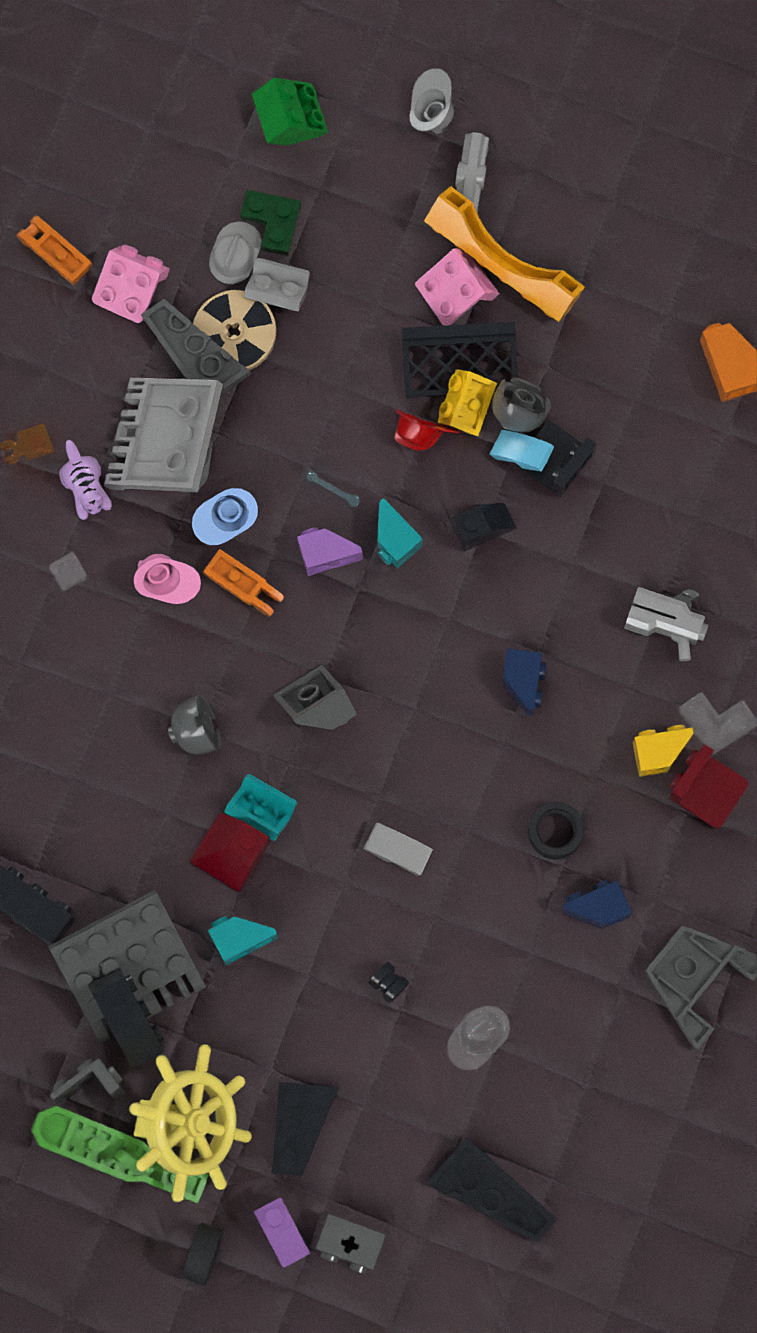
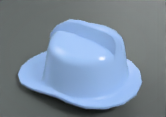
M230 488L220 492L196 509L192 517L194 534L201 542L208 545H220L229 541L254 524L258 514L256 500L249 492L241 488Z

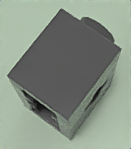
M328 1214L316 1250L321 1252L320 1258L337 1264L338 1259L350 1263L349 1269L366 1274L367 1269L374 1271L386 1235ZM350 1237L355 1239V1245L359 1247L358 1250H351L350 1254L345 1253V1247L341 1243L342 1241H349Z

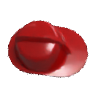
M395 409L400 414L395 440L410 449L420 451L432 447L444 431L460 433L457 429L422 420L402 410Z

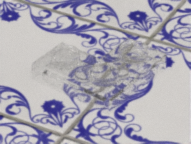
M701 692L677 709L689 728L693 727L694 735L701 745L706 744L714 750L712 756L757 727L756 717L743 700L721 715H718L706 696Z

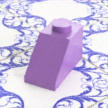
M310 528L303 531L302 535L297 536L299 550L308 576L363 560V552L359 545L325 528L321 530Z
M281 1197L254 1211L283 1268L310 1254Z

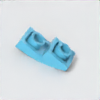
M502 430L490 455L496 460L514 462L522 469L542 471L548 462L554 446L528 435Z

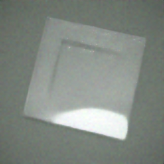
M74 552L48 565L63 592L88 579Z

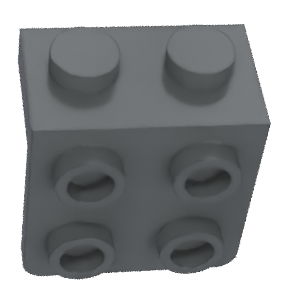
M91 1058L77 1068L79 1073L69 1080L68 1077H65L52 1087L54 1092L50 1096L53 1101L61 1105L98 1078L108 1093L117 1100L125 1094L121 1087L125 1084V1081L113 1066L107 1068L99 1058L95 1061Z

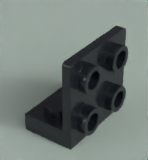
M547 421L535 437L554 446L543 470L522 469L518 464L516 466L556 495L562 497L595 454L597 443L588 437L581 443L552 421Z

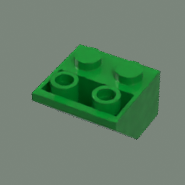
M273 77L252 93L267 143L288 146L328 133L312 83Z

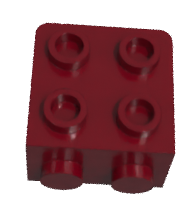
M704 744L700 751L694 748L685 763L689 767L684 775L678 772L669 787L673 791L669 799L711 827L719 829L747 789L748 781L711 757L714 750Z

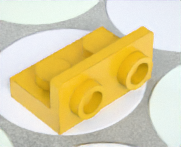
M457 369L449 380V390L446 399L439 408L438 423L473 436H478L497 382L469 371Z

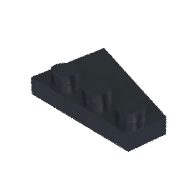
M279 1082L272 1174L303 1176L339 1087Z

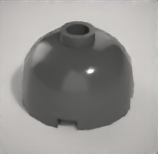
M512 378L510 382H505L506 379L502 380L492 400L493 413L505 430L512 432H530L538 428L551 409L549 398L546 397L544 400L539 395L541 389L526 380Z
M197 695L180 703L172 713L171 727L168 728L171 741L174 744L178 743L184 751L193 755L207 754L221 748L219 729L214 732L211 720L215 719L214 713L203 696Z

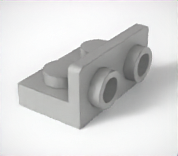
M256 258L252 276L245 288L244 298L299 311L307 293L310 272Z

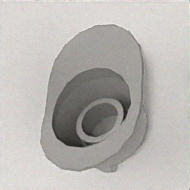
M433 68L425 71L419 76L414 85L410 122L418 131L430 130L440 134L442 129L452 121L454 107L451 103V79L443 70Z
M234 222L222 228L217 236L209 260L211 273L217 280L225 284H236L242 282L250 275L261 247L260 234L254 226L245 222Z

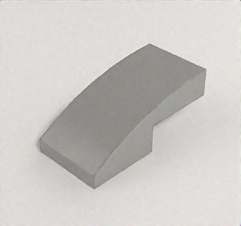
M375 823L363 848L384 861L392 862L416 876H421L433 851L432 848L380 823Z

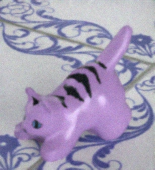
M67 440L66 452L69 461L60 469L59 476L65 488L71 489L73 492L79 518L85 520L88 518L89 513L96 514L101 509L110 510L112 507L111 500L99 482L101 467L98 461L91 456H80L73 441Z

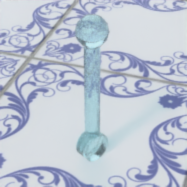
M314 471L307 473L306 479L309 482H316L348 500V504L351 507H356L359 504V497L357 495H348L317 477Z

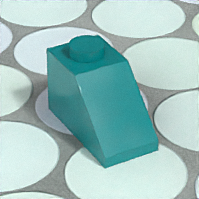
M383 498L379 501V551L377 553L387 565L392 563L398 569L423 546V538Z
M227 916L213 922L211 924L213 928L208 930L225 966L278 939L274 928L238 917L230 919Z

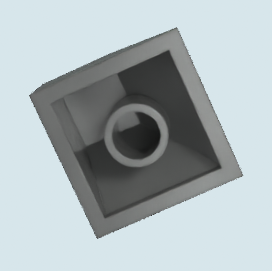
M320 665L273 695L292 720L300 725L333 730L338 726L346 724L349 719L357 715L343 687L323 665Z

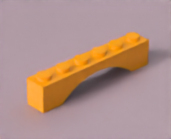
M452 186L438 196L424 220L435 232L445 236L457 248L462 249L474 258L479 265L486 267L498 276L503 283L510 285L524 299L534 303L547 316L555 319L557 322L571 310L585 286L563 270L535 267L508 253L485 229L478 217L473 202Z

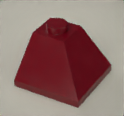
M220 812L189 863L235 891L240 892L270 845L269 836L244 821Z

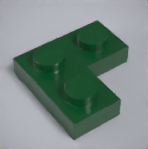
M246 189L240 219L266 224L261 251L289 256L301 201Z

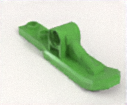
M58 1106L38 1112L31 1131L39 1147L127 1182L142 1181L169 1193L173 1192L176 1174L164 1169L157 1161L146 1171L142 1172L137 1169L136 1164L138 1160L150 1151L143 1141ZM205 1173L197 1176H188L184 1199L198 1203L209 1175Z

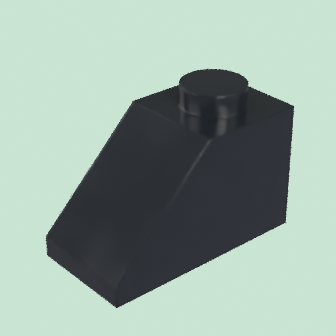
M505 503L477 506L454 516L452 523L453 530L464 552L516 529Z

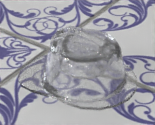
M484 1006L472 1009L464 1015L460 1025L454 1030L448 1041V1057L453 1065L462 1070H473L479 1068L504 1043L509 1034L510 1023L504 1011L497 1007Z

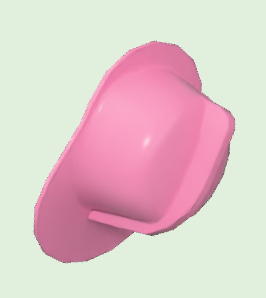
M153 554L144 560H140L133 580L135 589L141 595L173 604L190 601L197 595L201 586L200 576L193 567L172 560L164 554Z

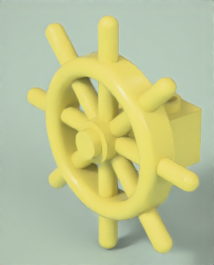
M208 1045L200 1046L195 1071L184 1070L174 1073L167 1057L164 1055L158 1056L156 1064L164 1080L156 1088L150 1100H140V1103H133L130 1106L131 1114L137 1116L134 1136L147 1139L150 1149L147 1154L138 1160L136 1167L139 1171L143 1172L157 1161L164 1169L176 1174L172 1192V1199L175 1202H181L184 1199L188 1176L209 1173L215 1187L218 1190L224 1189L227 1183L219 1164L228 1154L233 1140L247 1143L252 1137L249 1131L236 1128V1111L231 1097L244 1086L245 1079L242 1076H236L225 1086L217 1077L207 1073L211 1048ZM192 1084L190 1100L188 1103V1100L182 1088ZM205 1090L211 1099L201 1106L203 1091ZM214 1111L216 1114V1123L211 1122L209 1119V1115H211ZM206 1133L214 1135L210 1145L204 1136ZM172 1147H181L179 1158L172 1151ZM193 1148H196L200 1157L191 1161Z

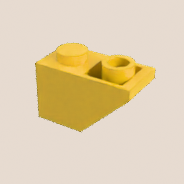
M676 725L667 728V732L656 733V730L639 732V736L633 740L639 777L668 772L691 740L694 733L693 727L685 728L684 725Z

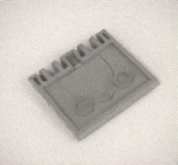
M130 378L127 391L130 393L126 394L124 401L139 406L138 410L125 409L121 412V418L126 421L119 422L114 442L123 446H114L112 454L119 458H126L125 463H109L108 471L111 473L106 474L104 486L112 490L123 491L125 489L198 492L223 384L218 380Z

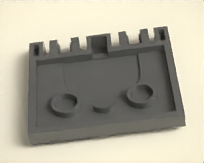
M155 890L48 946L100 1044L111 1039L101 1020L104 1016L88 984L120 968L124 976L131 975L138 988L137 991L133 992L137 1001L143 999L151 1013L147 1019L163 1011L153 993L154 990L159 988L168 1007L175 1005L174 999L170 992L167 991L165 984L175 980L181 995L185 999L191 996L181 977L182 975L186 974L195 993L206 988Z

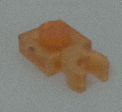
M44 423L18 432L19 441L6 440L0 444L2 451L7 449L14 450L11 456L5 457L7 464L16 463L22 455H26L27 461H31L55 452Z

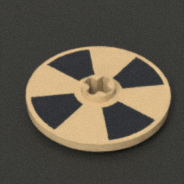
M230 290L221 292L211 297L201 306L193 324L207 334L222 349L232 355L241 365L251 370L260 365L273 349L277 332L274 316L266 303L244 298L245 291ZM239 326L240 335H233L230 338L228 329L230 327L235 329Z

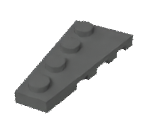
M165 299L141 314L185 379L218 380L223 384L222 395L251 375V372L244 365L235 360L232 355L216 344L207 334L197 328Z

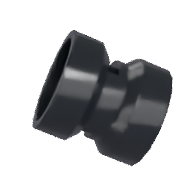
M388 961L370 978L368 984L374 989L381 988L383 998L390 1004L406 989L410 982L404 976L394 975L395 967Z

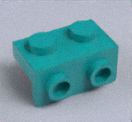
M247 774L240 789L229 801L224 812L244 821L269 836V839L275 841L290 822L297 806V801L253 775Z

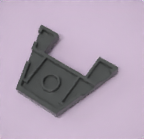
M682 925L644 973L692 1047L697 1051L713 1032L714 1028L693 1012L691 1007L727 963L753 982L757 977V955L746 951L744 948L727 944L715 937Z

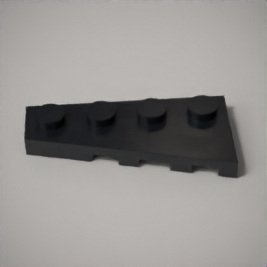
M468 1137L465 1138L427 1182L429 1185L442 1190L453 1198L477 1209V1211L492 1217L535 1242H538L558 1220Z

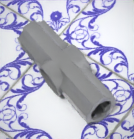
M472 132L465 135L462 159L458 163L455 187H457L458 192L473 202L477 212L480 192L483 191L487 168L485 161L489 147V137L484 136L482 133Z

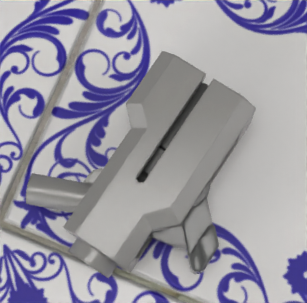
M638 587L624 629L644 636L656 632L671 637L673 641L678 642L679 661L691 660L690 644L695 646L697 640H704L708 624L703 623L705 616L691 612V602L698 599V592L687 589L675 597H667Z

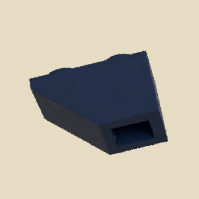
M507 648L502 683L527 715L533 716L534 707L540 708L542 691L537 690L538 679L544 680L546 663L541 662L542 653Z
M609 880L602 881L593 886L594 891L583 895L582 891L576 892L566 897L567 902L562 906L564 914L601 929L626 920L632 914L618 880L610 883Z

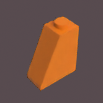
M715 323L706 327L705 331L702 332L700 343L721 401L724 402L757 392V350L730 323L724 325Z

